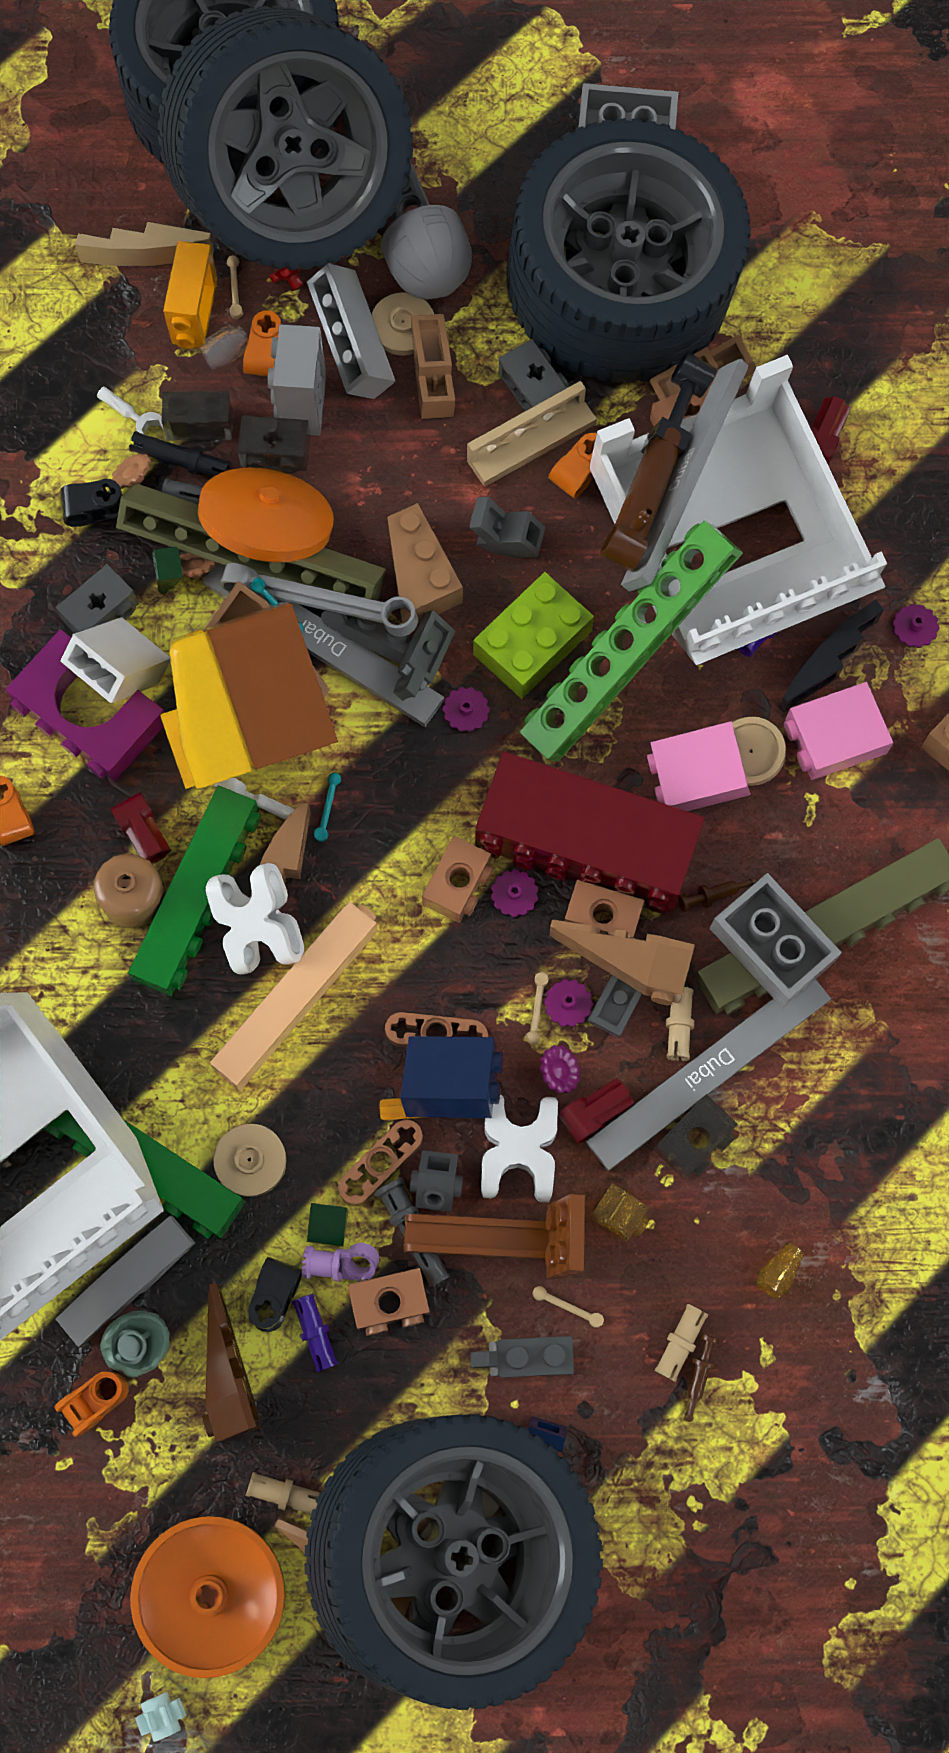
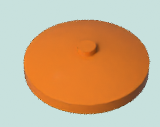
M238 468L214 476L202 488L198 503L199 521L212 539L236 554L266 562H293L315 555L327 545L334 522L331 506L325 497L313 486L295 476L265 468Z
M207 1516L193 1518L166 1530L154 1540L142 1556L136 1568L131 1586L132 1619L145 1648L165 1667L176 1673L194 1678L225 1676L244 1668L254 1661L272 1641L283 1617L286 1596L285 1581L281 1565L274 1551L265 1539L252 1528L239 1521L225 1517Z

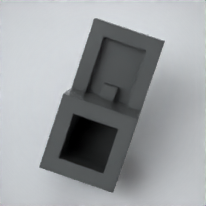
M477 497L469 527L478 535V546L489 552L513 558L538 557L545 531V526L529 511L506 513L489 497Z

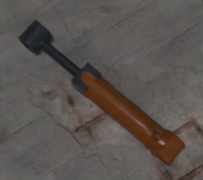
M690 352L684 354L671 377V382L678 385L681 390L669 419L662 417L647 435L641 450L643 457L616 523L600 551L602 556L629 571L635 569L647 549L648 540L646 539L677 460L685 452L692 433L680 427L692 395L701 398L710 386L717 371V368Z

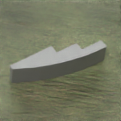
M169 1216L91 1284L56 1318V1321L78 1347L86 1344L109 1320L116 1318L139 1294L147 1291L195 1242L175 1218Z

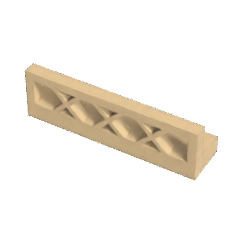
M581 381L467 444V462L484 487L596 425L597 418L585 402L586 388Z

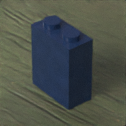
M409 1036L400 1096L406 1117L492 1118L493 1104H499L500 1084L496 1082V1075L503 1071V1052L497 1051L494 1037Z

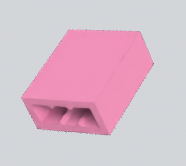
M867 682L792 707L784 722V729L790 741L794 740L799 750L797 752V759L803 772H808L811 780L885 755L893 745L892 738Z
M732 721L650 742L653 753L648 754L647 759L651 774L658 773L661 785L655 787L658 802L684 811H691L750 795Z

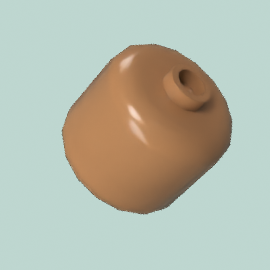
M133 854L114 856L103 863L96 874L93 886L96 901L107 917L119 926L129 928L145 926L153 921L166 894L164 882L153 864L142 856Z

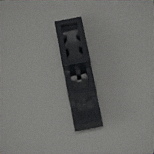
M876 599L847 619L823 641L803 665L781 701L779 708L782 712H785L839 678L844 667L841 661L858 651L864 639L861 633L879 621L883 608Z

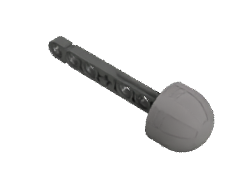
M411 165L410 174H407L406 178L408 179L407 186L402 190L401 194L403 196L400 202L396 203L394 207L396 210L391 216L393 223L383 235L381 250L391 274L404 291L421 299L445 297L453 293L468 276L472 263V249L459 215L449 207L429 204L415 169ZM410 205H417V206H418V208H415V209L410 210V211L406 212L405 214H403V211H404L405 208H407L408 206H410Z

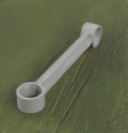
M228 563L226 565L220 582V586L227 592H230L238 581L252 590L250 586L255 578H261L265 581V588L275 599L384 623L386 630L398 637L409 635L418 624L415 607L405 597H393L384 603L260 575L253 569L238 563ZM405 608L411 611V617L404 624L393 625L388 621L389 615L396 609Z

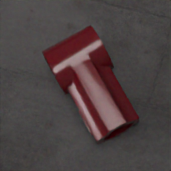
M835 396L824 397L812 426H810L828 465L840 440L838 436L844 427L851 408L845 403V400Z
M141 792L110 808L124 835H128L138 855L155 864L171 852L168 843L154 821L156 818Z
M615 1078L585 1098L583 1096L573 1101L558 1112V1116L575 1142L580 1144L599 1132L604 1127L603 1124L631 1107L634 1101L624 1084L618 1078Z

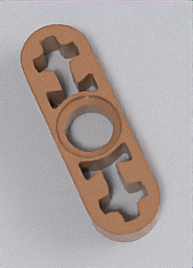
M398 1012L391 1015L385 1025V1032L389 1042L397 1047L405 1048L408 1046L409 1036H416V1033L406 1032L404 1038H397V1033L391 1029L392 1027H398L399 1021L406 1022V1027L409 1029H417L416 1022H422L421 1036H426L427 1029L431 1025L440 1024L447 1030L446 1037H453L452 1026H459L457 1034L466 1035L469 1033V1029H476L478 1036L488 1037L486 1027L481 1022L470 1019Z
M411 1120L397 1122L341 1178L338 1188L344 1202L352 1206L366 1203L375 1194L374 1192L380 1189L421 1147L423 1134L420 1126ZM401 1129L405 1132L411 1129L414 1130L413 1139L415 1143L412 1145L407 1142L398 1149V1152L403 1154V1156L397 1159L394 1151L385 1146V1144L390 1141L394 1147L400 1140L398 1132ZM377 1153H385L392 1160L391 1167L384 1173L375 1172L371 1168V1159ZM365 1166L368 1174L378 1181L372 1185L368 1179L361 1187L364 1192L362 1196L359 1197L353 1194L349 1197L347 1195L349 1191L347 1183L350 1180L354 1183L359 1182L364 1177V1174L359 1172V1170Z

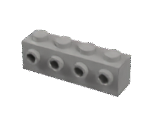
M327 263L326 266L321 268L307 281L310 293L346 393L375 399L396 382L356 271Z

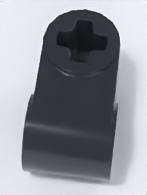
M102 479L81 484H68L60 489L64 524L70 527H82L90 523L116 520L118 518L120 499L123 496L119 484L112 479Z
M271 1257L266 1258L248 1308L249 1319L257 1329L269 1333L281 1327L291 1300L294 1298L300 1284L302 1268ZM268 1305H271V1310L275 1313V1316L273 1318L267 1317L265 1322H262V1318L258 1314L259 1310H266Z

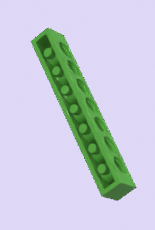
M704 520L701 524L697 523L690 528L684 537L686 540L677 551L670 552L661 563L662 569L654 577L652 584L638 589L639 595L637 598L617 612L615 616L616 622L610 629L602 631L593 640V648L585 657L578 658L569 669L570 675L563 683L559 682L550 689L547 694L548 700L540 709H534L524 721L526 725L520 733L547 760L560 761L743 554L714 525ZM702 552L704 555L703 565L699 569L693 570L691 566L692 558L697 553ZM678 579L680 581V590L675 596L670 597L668 586L673 580ZM655 606L657 616L653 622L647 624L645 613L649 607ZM631 632L634 638L633 644L629 649L624 650L622 639L625 634ZM608 658L610 670L606 675L602 676L599 666L604 659ZM585 684L588 691L587 697L582 702H579L577 690L581 685ZM562 710L565 720L563 725L557 728L554 718L556 713Z

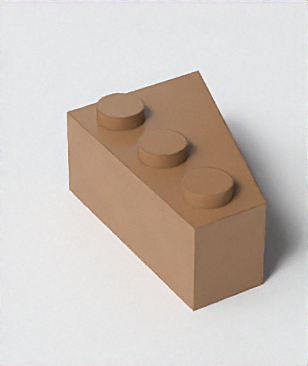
M416 503L388 516L389 539L397 594L400 597L409 599L413 603L418 616V624L426 612L433 610L440 614L462 604L463 586L419 504ZM400 608L401 621L404 624L411 617V611Z

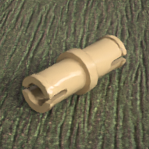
M684 987L679 1003L672 1002L670 1017L666 1019V1028L669 1029L667 1059L672 1061H679V1057H681L682 1061L690 1060V1030L694 1029V1020L691 1019L694 990L688 987Z
M687 1304L674 1334L670 1333L667 1338L670 1342L654 1371L676 1382L689 1352L693 1353L696 1348L694 1342L705 1319L708 1317L707 1313Z
M253 1472L246 1496L278 1504V1509L284 1511L288 1507L311 1514L312 1510L316 1509L318 1504L316 1500L320 1492L293 1485V1480L287 1478L283 1482Z

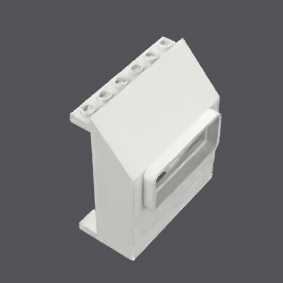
M788 355L756 367L747 393L734 399L668 548L685 542L684 537L690 528L697 523L701 524L704 520L716 528H720L781 502L787 504L803 538V542L725 573L671 635L696 665L886 587L880 574L886 567L887 562L882 551L876 553L873 558L869 553L788 382L793 369ZM698 414L683 419L680 427L690 432ZM630 418L597 431L590 462V471L595 478L614 524L643 457L641 450L648 435L633 439L635 429ZM660 563V566H659V568H658V570H657V572H656V575H657V573L662 569L661 563ZM678 579L673 580L668 586L670 597L675 596L680 590ZM652 606L657 615L656 607Z
M27 992L0 993V1163L66 1110H69L92 1141L96 1150L0 1227V1340L164 1211L137 1138Z

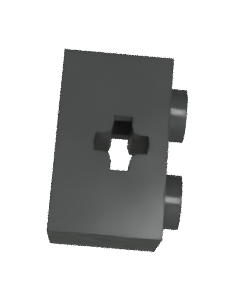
M532 339L499 357L498 374L524 411L569 387L565 377L560 372L556 373L552 368L550 357L545 349L542 347L538 348Z
M106 564L56 606L61 620L74 633H78L121 617L126 620L134 613L139 603L134 591Z

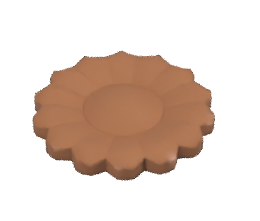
M133 454L129 458L124 459L112 473V480L116 481L121 489L129 488L136 483L140 484L151 467L150 457L147 454Z
M191 553L182 554L180 556L182 577L201 578L205 573L215 568L217 562Z

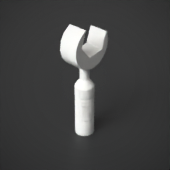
M102 387L99 390L97 397L125 418L135 420L136 430L139 433L145 434L149 426H161L167 435L166 424L160 414L147 412L139 416L134 412L131 405L106 387Z
M234 777L214 785L215 787L218 785L256 800L258 808L285 820L295 810L263 794L254 795L246 791L247 786Z

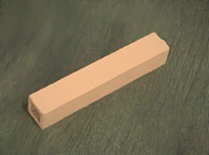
M349 901L302 955L301 960L293 965L209 1062L211 1067L237 1090L241 1091L378 932L377 923L374 921L376 916L364 905L360 904L356 907Z

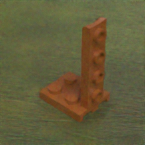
M570 1194L549 1204L546 1221L407 1214L405 1215L404 1253L545 1260L547 1267L546 1278L562 1279L584 1271L585 1195Z

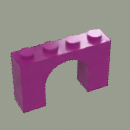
M60 629L5 689L12 700L9 705L21 716L26 717L29 714L37 720L35 723L36 727L46 736L51 738L54 734L63 741L60 745L70 755L77 758L80 754L89 761L87 767L98 777L103 778L106 775L115 782L164 727L160 714L165 713V711L137 690L109 721L101 725L81 727L68 722L62 717L61 701L67 688L78 676L60 661L71 640V637Z

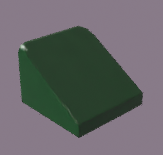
M177 547L155 549L152 552L158 591L161 594H166L182 579L183 573Z
M311 1203L307 1242L343 1247L348 1208Z

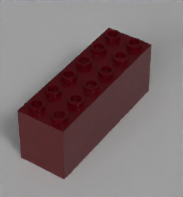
M503 751L475 827V846L491 853V858L498 859L500 856L512 859V863L520 868L531 870L533 867L545 870L546 875L553 879L564 881L566 878L575 881L580 880L645 900V907L652 912L665 914L668 911L673 913L705 817Z

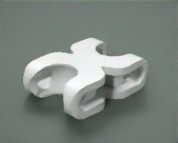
M266 863L254 869L250 876L251 898L240 891L234 878L229 875L222 874L209 879L206 885V895L212 915L218 923L231 927V930L224 936L222 944L230 967L235 973L240 975L251 973L260 962L259 941L270 947L276 960L281 964H292L301 960L304 954V943L298 923L291 915L279 911L287 902L288 893L282 875L276 865Z
M500 1094L499 1104H493L492 1118H485V1135L488 1141L497 1146L487 1150L483 1156L481 1194L483 1198L492 1199L496 1197L502 1175L509 1169L520 1168L526 1170L533 1177L534 1196L539 1202H550L553 1192L555 1161L552 1155L542 1148L551 1145L556 1137L558 1101L556 1097L543 1098L540 1103L537 1120L531 1125L520 1127L512 1124L506 1118L504 1098Z

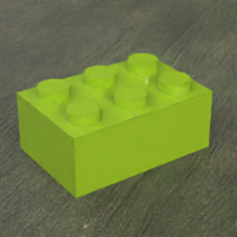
M544 572L473 640V655L516 695L523 699L592 632L594 616Z

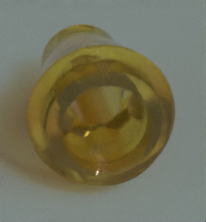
M786 1243L757 1272L756 1286L774 1299L779 1300L783 1294H788L800 1261L804 1257L802 1250L791 1243Z

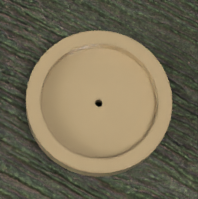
M395 293L383 298L375 306L372 318L385 351L400 356L414 354L411 316L434 314L431 306L424 299L417 298L409 293Z
M745 717L732 722L748 786L760 785L774 778L781 770L786 758L785 741L779 729L770 721L760 717Z
M243 1124L232 1128L220 1139L214 1152V1169L218 1179L225 1187L243 1197H256L271 1191L280 1182L286 1169V1152L281 1140L273 1131L258 1124Z

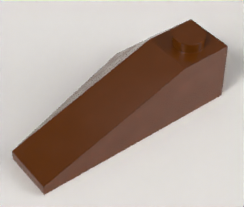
M215 1282L209 1285L205 1399L208 1414L203 1415L202 1419L208 1437L215 1436L216 1442L221 1443L259 1430L263 1426L220 1285Z

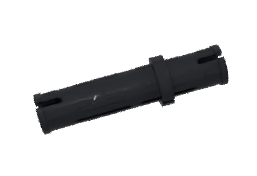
M134 431L131 437V441L134 443L129 445L130 452L147 454L149 457L186 468L188 473L194 475L198 472L214 477L230 469L231 461H225L204 454L203 450L199 448L191 450L139 433L138 431Z

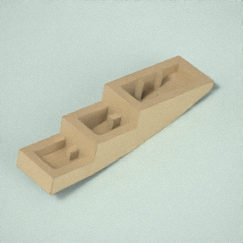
M147 222L144 233L112 228L110 239L78 233L75 243L80 262L109 266L173 264L178 241L207 244L211 246L212 255L214 253L211 233Z

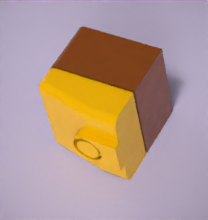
M283 602L207 627L205 628L206 632L201 629L177 637L171 642L169 653L177 709L160 714L185 789L196 786V789L203 788L251 772V767L253 766L257 770L338 742L291 603Z

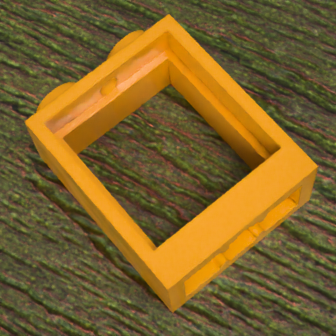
M184 241L177 242L163 312L172 344L184 349L204 348L218 281L210 245Z

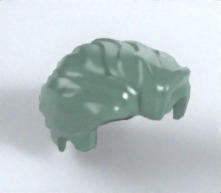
M143 1310L132 1311L118 1317L107 1327L100 1343V1349L109 1368L116 1371L120 1370L128 1377H138L155 1369L165 1357L170 1348V1332L164 1320L158 1314Z

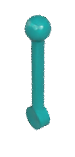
M255 578L250 586L254 592L261 593L272 606L279 604L265 588L266 584L263 579ZM298 622L301 632H303L304 626L301 622Z
M336 772L328 776V783L330 785L320 827L314 832L315 839L319 842H324L328 838L326 830L336 785L341 782V776Z

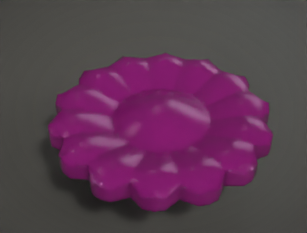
M910 604L909 607L904 606L900 609V612L895 614L892 626L894 627V635L898 637L899 642L906 643L908 647L915 646L921 648L923 645H930L931 641L936 639V632L939 631L940 627L937 624L938 618L933 615L931 609H926L924 605L916 606L915 604Z
M460 687L458 691H451L450 696L444 700L445 705L442 709L445 713L444 719L450 723L451 728H457L459 732H473L475 729H480L482 723L488 720L487 714L490 712V708L487 706V698L483 697L481 691H475L472 687L467 689Z
M516 869L511 872L504 871L502 876H497L495 884L491 886V891L493 892L491 900L495 902L494 907L501 910L503 915L509 914L511 917L525 916L527 911L533 910L534 903L538 901V886L534 885V878L528 877V873L524 871L520 873Z
M564 979L561 983L556 982L553 984L552 989H549L546 993L547 998L544 999V1005L547 1007L545 1010L546 1014L551 1016L552 1022H558L561 1027L567 1025L575 1027L576 1024H583L585 1018L591 1014L590 1009L593 1007V1002L590 1000L592 997L591 992L586 991V986L579 984L577 980L569 982L567 979Z
M553 1045L550 1049H546L544 1056L541 1057L542 1066L540 1067L541 1072L544 1074L543 1080L548 1083L551 1090L555 1089L558 1094L563 1092L565 1094L570 1093L571 1090L577 1088V1082L580 1081L579 1073L581 1069L577 1058L573 1056L570 1049H566L563 1045Z

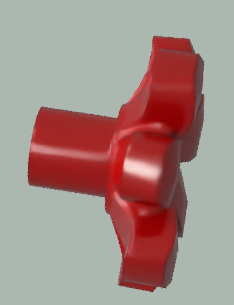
M283 267V269H277V271L269 276L273 283L287 279L293 291L304 284L298 274L300 268L288 270Z

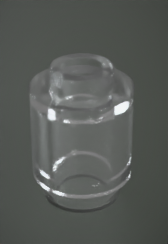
M229 323L204 340L205 344L200 346L199 350L213 370L219 366L224 368L244 354L249 338L240 325L234 327Z

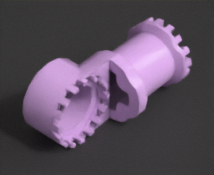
M356 1243L350 1249H336L335 1252L315 1250L313 1246H306L303 1258L306 1260H302V1263H305V1265H302V1277L306 1279H311L312 1276L330 1277L336 1282H341L342 1279L357 1280L359 1282L361 1279L363 1281L370 1280L375 1274L380 1257L377 1250L366 1243ZM362 1256L370 1262L371 1266L360 1267L354 1263L352 1258Z

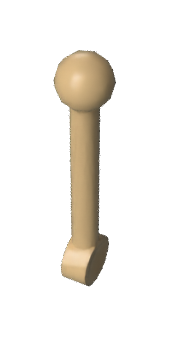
M232 255L227 259V265L230 267L232 288V306L229 311L232 318L239 319L243 315L242 307L239 305L237 267L240 261L238 257Z
M544 972L537 973L534 979L537 985L531 1029L526 1034V1040L530 1044H536L540 1039L537 1030L543 990L549 981L548 975Z
M542 1286L535 1287L532 1292L534 1299L538 1301L546 1300L588 1320L594 1328L602 1326L604 1318L600 1313L591 1314L547 1293L546 1289Z

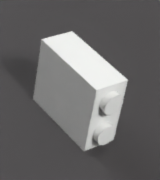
M121 617L73 634L60 661L107 701L114 703L133 695L137 690L141 692L158 685L171 659L170 656Z

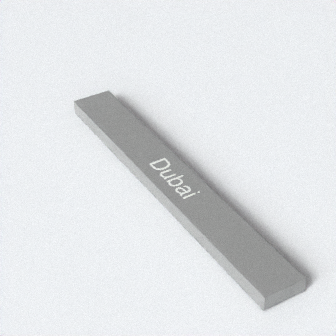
M737 359L718 369L690 431L692 435L687 448L677 460L646 539L648 540L647 549L633 571L627 570L621 583L629 592L652 584L747 372L748 365L741 359Z
M216 563V567L212 568L204 578L203 585L225 599L229 592L220 586V582L226 565ZM259 595L261 598L267 601L264 596ZM276 599L279 604H280V603H283V602H287V601H283V600ZM289 602L293 606L298 622H301L304 626L302 635L309 654L423 727H426L444 702L442 695L426 686L424 690L418 691L416 697H410L402 701L393 693L397 681L402 677L398 673V667L370 649L342 636L341 633L331 629L330 626L327 627L320 617L301 605Z
M815 979L783 1008L773 998L586 1142L587 1146L609 1172L831 1000V997Z

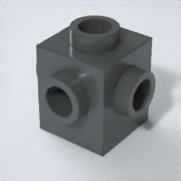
M422 1150L419 1170H412L410 1192H417L415 1207L433 1211L452 1212L453 1198H461L463 1176L456 1175L458 1154Z

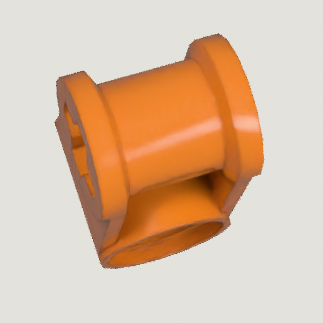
M263 310L258 312L252 320L249 340L244 352V374L268 377L269 368H274L275 358L271 357V343L273 337H278L281 320L273 311Z
M588 433L582 436L573 448L555 464L549 474L548 479L573 499L578 498L594 478L590 471V462L597 433Z
M0 775V790H5L3 793L4 798L0 800V845L3 847L34 835L35 831L19 792L8 778Z
M100 1372L84 1385L61 1399L54 1408L57 1412L64 1414L74 1428L72 1434L75 1438H78L98 1424L106 1414L125 1400L129 1392V1384L122 1374L117 1372ZM111 1378L117 1385V1391L114 1397L108 1400L103 1397L101 1386L106 1379Z

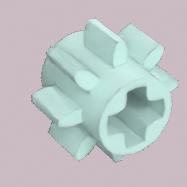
M165 1692L140 1704L143 1714L137 1716L135 1720L141 1736L151 1733L153 1741L156 1742L181 1730L178 1720L184 1718L186 1713L180 1698L171 1701L168 1692Z

